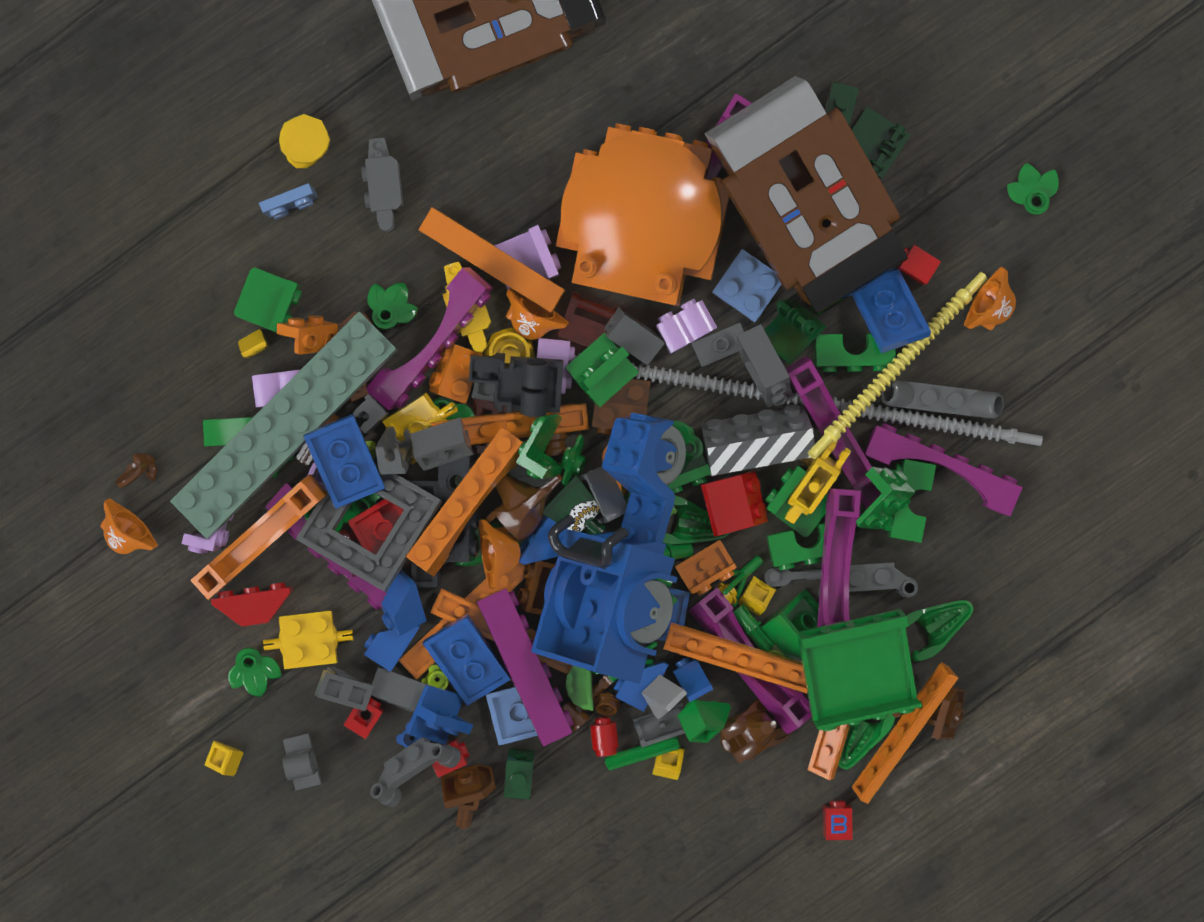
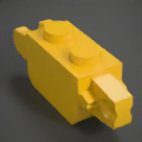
M459 262L444 266L447 286L462 269ZM446 289L447 293L442 295L447 307L450 292ZM486 305L482 308L478 307L472 314L474 316L472 322L466 328L462 327L458 331V333L461 332L463 338L468 336L474 351L482 353L487 349L486 337L483 331L487 330L491 324Z
M831 442L813 460L806 470L804 477L790 494L787 503L791 505V508L786 513L785 519L794 524L801 513L806 516L813 513L841 472V467L850 455L851 450L845 448L840 453L839 458L834 461L828 456L835 449L837 442Z

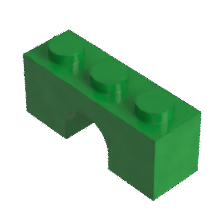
M843 334L818 335L814 339V366L821 367V372H836V367H847V372L863 371V366H873V371H882L884 368L888 369V363H892V359L896 358V349L881 354L872 334L866 335L865 349L859 355L849 354L844 349Z
M901 459V464H896L895 470L901 471L907 477V483L914 491L920 489L932 490L936 465ZM907 506L903 510L898 511L892 517V523L884 528L885 531H888V537L922 543L926 517L915 515Z
M825 522L817 524L818 539L810 547L799 546L795 540L793 530L766 535L772 566H779V570L794 568L795 562L804 561L805 565L821 562Z

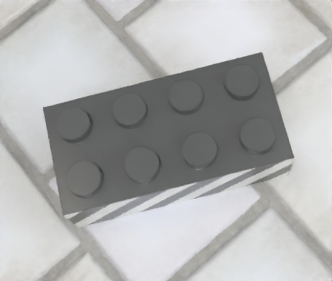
M793 404L777 410L765 409L755 414H738L733 418L723 420L712 419L707 423L700 424L704 450L712 476L811 458L808 451L815 445L813 428L804 405Z

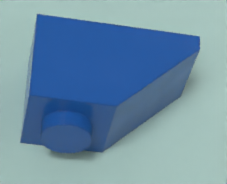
M543 515L539 526L519 546L520 559L518 562L525 565L558 557V554L552 549L548 541L549 530L556 524L555 521ZM566 530L559 534V540L561 541V543L563 541Z
M401 570L381 603L384 612L382 620L389 630L393 629L399 636L426 622L416 583Z
M421 625L401 636L393 629L381 630L377 635L372 633L364 645L367 648L364 655L391 672Z
M686 656L675 663L676 667L672 670L682 689L687 692L686 696L690 702L713 690L697 659H690Z
M662 660L644 666L640 684L618 678L613 688L617 690L616 698L644 712L648 703L642 692L659 675L663 676L668 663Z

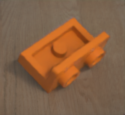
M311 315L308 316V320L288 318V322L277 323V334L295 338L294 352L299 355L319 352L338 333V324L324 321L323 316Z
M453 344L448 349L445 348L440 354L442 359L438 363L436 371L430 377L429 391L466 404L473 382H469L470 355L483 354Z
M719 539L677 564L675 568L690 593L694 594L697 592L699 596L712 588L710 584L717 579L723 582L734 575L732 570L736 569L737 566Z

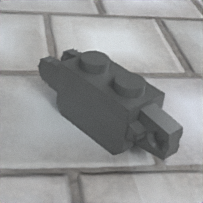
M385 138L370 139L368 159H365L366 166H361L363 182H368L369 192H364L366 208H371L372 214H377L380 230L389 233L395 228L394 212L400 211L404 206L400 166L398 161L389 155Z

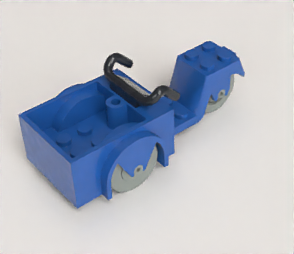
M631 413V416L620 417L615 420L602 468L631 493L622 526L615 532L589 535L567 529L575 523L573 516L568 514L551 527L548 533V541L552 549L558 554V559L546 582L544 592L545 604L531 649L532 653L589 671L640 684L648 654L655 656L657 651L642 647L637 643L648 644L661 637L670 623L673 611V602L669 589L664 583L655 579L660 578L675 583L677 581V577L670 575L675 559L663 555L666 547L663 540L675 501V495L667 485L679 476L686 458L685 442L679 430L672 426L674 421L637 413ZM566 530L563 541L561 543V541L559 540V534Z

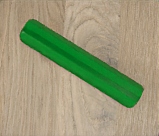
M678 736L645 747L640 745L627 749L615 755L606 756L605 764L608 770H613L672 752L681 747Z

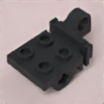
M496 353L492 356L470 355L469 382L495 384L494 409H498V412H502V405H507V412L511 413V410H519L521 414L530 417L545 416L547 412L560 413L564 360L510 356V363H505V353Z

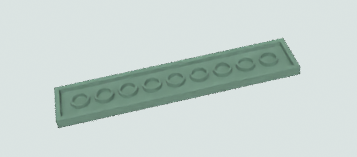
M358 312L170 502L206 539H210L306 443L303 435L322 427L398 350L361 312Z

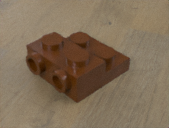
M631 379L601 407L595 404L592 427H597L596 433L611 434L615 420L620 417L631 416V413L647 415L651 381Z
M541 560L525 565L523 576L526 578L525 586L520 588L517 593V601L520 604L519 609L542 615L545 604L544 592L546 582L556 563Z

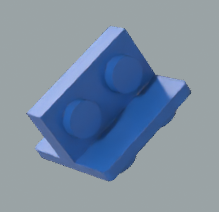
M427 684L423 689L406 733L411 736L424 737L430 741L445 744L450 733L453 735H458L459 732L470 734L473 724L457 716L463 703V699L458 693Z

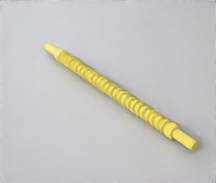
M980 272L964 289H959L955 297L950 299L951 302H947L946 307H942L941 312H937L936 317H933L931 322L927 323L931 330L929 337L907 344V348H903L902 353H898L897 358H893L892 363H888V369L884 368L882 370L883 374H878V379H873V384H868V390L863 389V395L859 394L857 396L858 400L854 399L853 405H848V410H843V416L838 415V421L834 420L833 426L829 425L824 430L822 438L808 451L811 458L816 459L831 442H837L841 437V433L846 432L845 427L850 428V422L855 423V417H860V412H865V407H870L871 402H875V396L879 397L881 395L880 391H885V386H890V381H895V375L900 376V370L904 371L906 369L905 365L909 366L910 360L914 361L915 355H920V350H924L925 345H929L930 340L935 339L934 335H939V330H944V325H948L949 320H953L954 315H958L959 310H963L964 305H967L972 300V295L987 280V276L984 273Z

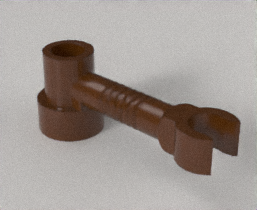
M607 675L592 687L593 700L613 683ZM571 700L561 708L563 712H569L574 723L570 727L574 732L590 719L584 712V709L575 705Z

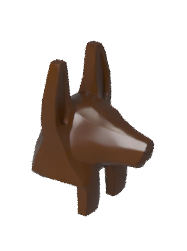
M506 474L495 486L503 502L485 520L490 523L497 517L504 527L514 535V538L522 542L539 526L543 518L546 498L561 482L562 476L558 474L545 485L536 489L528 483L519 481Z
M759 699L753 701L743 712L727 718L724 728L720 731L721 747L724 751L732 754L738 764L747 759H755L763 750L779 745L794 732L786 734L781 726L776 728V722L766 713L768 710Z

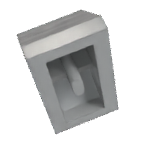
M661 675L642 692L658 720L687 694L684 689Z

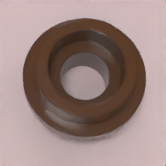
M606 692L595 697L594 705L596 711L603 716L615 715L620 708V699L616 698L612 693Z

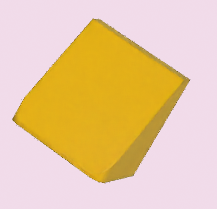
M260 329L238 341L241 354L245 358L256 355L270 345Z
M754 576L740 597L738 604L740 606L744 604L748 611L760 616L766 610L776 589Z
M213 741L204 765L222 775L234 776L239 767L243 752L223 743Z
M679 748L678 750L656 756L652 774L677 780L681 772L685 749Z

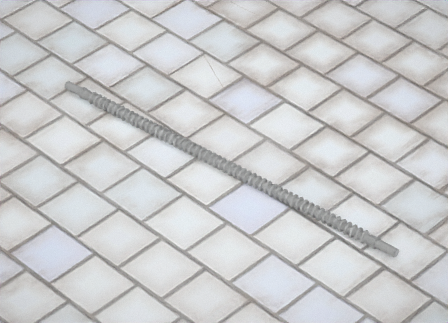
M632 362V365L639 371L636 375L637 379L644 377V380L647 381L648 378H651L652 382L657 379L659 383L667 381L668 385L670 382H673L675 386L680 383L682 387L689 385L690 389L696 386L697 390L703 387L704 391H707V389H711L712 392L719 390L720 394L726 391L727 395L732 392L734 396L741 394L743 398L745 395H748L750 399L753 396L757 400L762 398L754 383L751 385H747V382L740 384L739 380L733 383L732 379L726 382L724 378L717 380L716 376L710 379L709 375L704 378L702 374H699V376H695V373L688 375L687 371L681 374L679 370L676 372H672V369L665 371L664 367L658 370L657 366L651 369L649 365L642 367L640 363L639 366H635V363ZM791 390L792 397L788 399L786 404L804 405L797 392L792 393ZM836 397L833 398L840 414H842L843 410H848V405H853L852 400L844 402L843 398L841 401H837ZM871 404L870 407H865V412H860L861 418L868 416L870 420L872 417H876L877 421L882 418L884 422H887V420H891V423L898 421L899 425L902 422H905L906 426L912 423L914 427L921 425L922 429L928 426L929 430L934 427L936 431L943 429V432H947V430H950L951 434L957 431L959 435L965 433L966 436L973 434L974 438L980 435L981 439L987 436L988 440L995 438L996 441L1002 439L1012 444L1020 442L1041 446L1043 436L1017 432L1018 430L1014 428L1002 429L1001 426L994 428L993 424L987 427L986 423H983V425H979V422L972 424L970 420L965 423L963 419L958 422L956 418L949 420L948 416L942 419L941 415L935 418L934 414L927 416L926 413L919 415L918 411L912 414L911 410L906 413L904 409L897 411L896 407L890 410L889 406L883 409L881 405L874 407V404Z

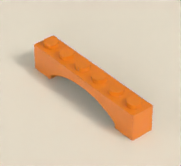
M501 428L406 557L434 577L450 556L449 553L455 541L476 509L500 480L517 466L518 463L516 461L520 456L518 450L523 442L504 428Z
M309 474L193 577L191 582L209 600L328 493Z

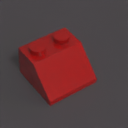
M755 471L701 485L714 537L768 522L767 509L763 503L760 482Z

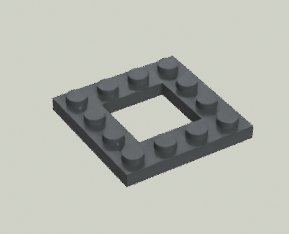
M381 474L385 489L375 492L378 496L404 510L376 555L335 531L352 502L335 509L329 493L318 502L296 540L387 593L407 561L406 555L426 530L442 504L439 498L397 474Z

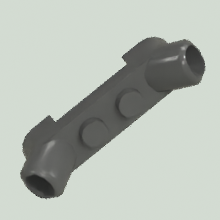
M900 380L890 381L891 385L885 386L886 390L881 391L882 402L898 408L996 419L1001 415L1004 407L1003 397L998 392Z

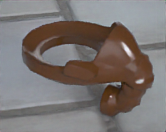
M133 454L134 463L127 465L126 471L118 477L115 484L120 488L125 487L140 477L147 468H149V471L146 473V476L150 481L154 482L157 475L155 459L148 454Z

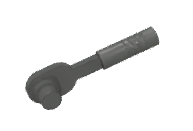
M771 568L765 573L764 579L769 586H785L791 580L821 579L822 569L790 572L788 569L779 570V568Z

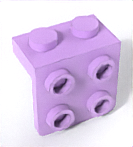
M538 225L528 229L529 232L495 245L549 280L559 276L557 270L561 268L557 255L556 253L550 254L547 245L551 244L547 231L546 229L541 231Z
M227 522L210 539H206L203 535L193 532L184 533L182 544L189 545V551L201 554L203 552L207 553L208 550H221L222 546H226L229 537V531H226Z

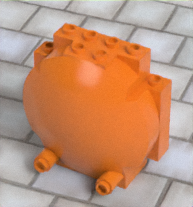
M616 123L615 128L608 127L605 143L601 145L600 152L583 149L582 154L575 153L571 177L562 199L561 223L556 246L578 251L572 283L679 306L686 275L712 280L730 196L721 182L723 179L712 177V180H707L713 155V149L708 148L709 143L693 140L692 144H687L682 141L683 138L680 135L665 133V137L656 136L657 132L655 130L639 127V131L632 130L631 132L630 126Z

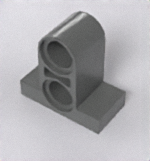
M327 666L326 670H323L314 695L321 699L366 711L374 686L357 680L346 671Z
M310 732L284 738L283 742L286 750V755L282 759L284 772L288 781L293 780L295 791L322 784Z

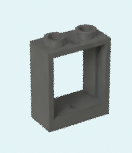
M760 324L737 335L740 357L767 407L769 408L773 405L780 406L786 403L792 397L790 376L762 325Z

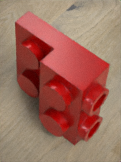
M384 499L349 520L348 523L362 547L376 555L404 510Z

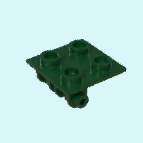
M866 107L853 127L852 132L877 176L883 179L911 134L906 132V128L898 123L895 125L871 108Z
M780 299L776 304L779 315L764 331L776 353L790 365L826 328V325L794 299L791 302L788 299Z

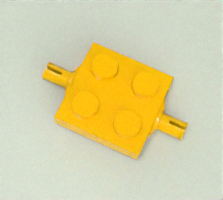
M425 393L385 418L382 422L386 428L394 427L397 433L396 438L399 441H404L405 429H408L410 433L430 428V422L447 420L446 418L458 412L456 406L454 407L455 404L453 402L439 409L428 394ZM413 458L411 464H414V463L417 462V461L415 460V458Z
M332 611L279 617V638L264 639L263 644L274 643V645L264 646V651L280 649L283 655L284 669L338 663L336 652L338 642L353 641L354 637H343V635L353 634V630L337 631L333 623Z

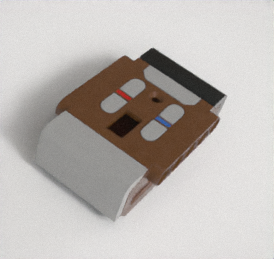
M372 0L412 101L422 97V95L436 94L449 88L451 93L460 92L572 47L574 45L573 39L606 24V16L599 0Z
M794 76L705 133V136L711 143L714 154L727 174V177L721 180L779 281L787 291L794 287L803 299L806 307L816 316L822 315L908 260L904 248L890 226L900 219L896 207L838 108H834L826 113L806 80Z

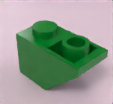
M693 700L688 702L677 717L689 742L708 743L724 728L731 706L729 703Z

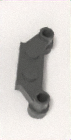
M894 562L850 565L849 592L896 589L898 594L909 598L918 591L916 580L905 576L897 570ZM907 583L912 584V589L909 592L905 591ZM819 586V588H818V595H819V597H820V586Z
M422 737L384 763L385 768L378 783L372 786L370 794L373 798L379 800L381 804L395 807L401 800V791L398 788L400 785L435 762H439L448 768L455 767L461 758L460 751L451 745L430 743L429 739Z

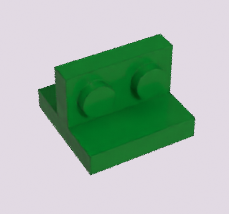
M605 333L599 336L564 368L598 407L606 403L639 373L626 358L629 353L623 346L618 348L607 338Z

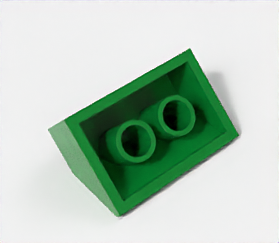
M803 589L774 613L761 627L786 658L802 662L797 632L817 627L819 604L806 589Z

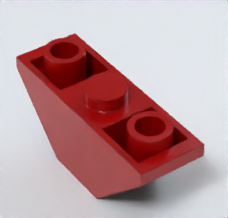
M285 582L270 584V589L262 591L259 590V586L243 588L244 593L236 595L233 594V590L217 592L218 597L211 599V604L241 627L268 623L272 621L291 595L293 587H286Z

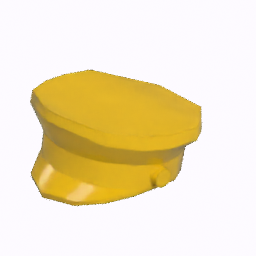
M303 114L284 123L280 131L279 143L281 152L295 168H308L326 153L330 138L322 120Z
M507 328L492 334L484 353L485 356L505 353V363H510V356L531 358L535 356L534 345L531 339L520 336L514 328Z

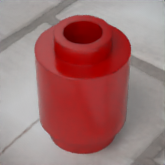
M610 717L595 718V723L590 724L592 749L595 750L596 756L602 757L617 754L616 748L619 745L616 722L610 721Z

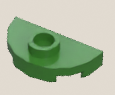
M572 666L566 680L568 696L578 707L593 711L592 673L589 670Z

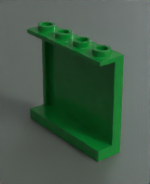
M901 609L797 632L812 721L818 730L832 731L840 725H858L866 719H885L889 714L898 712L907 714L913 712L915 708L922 707L916 694L905 628L908 627V620Z

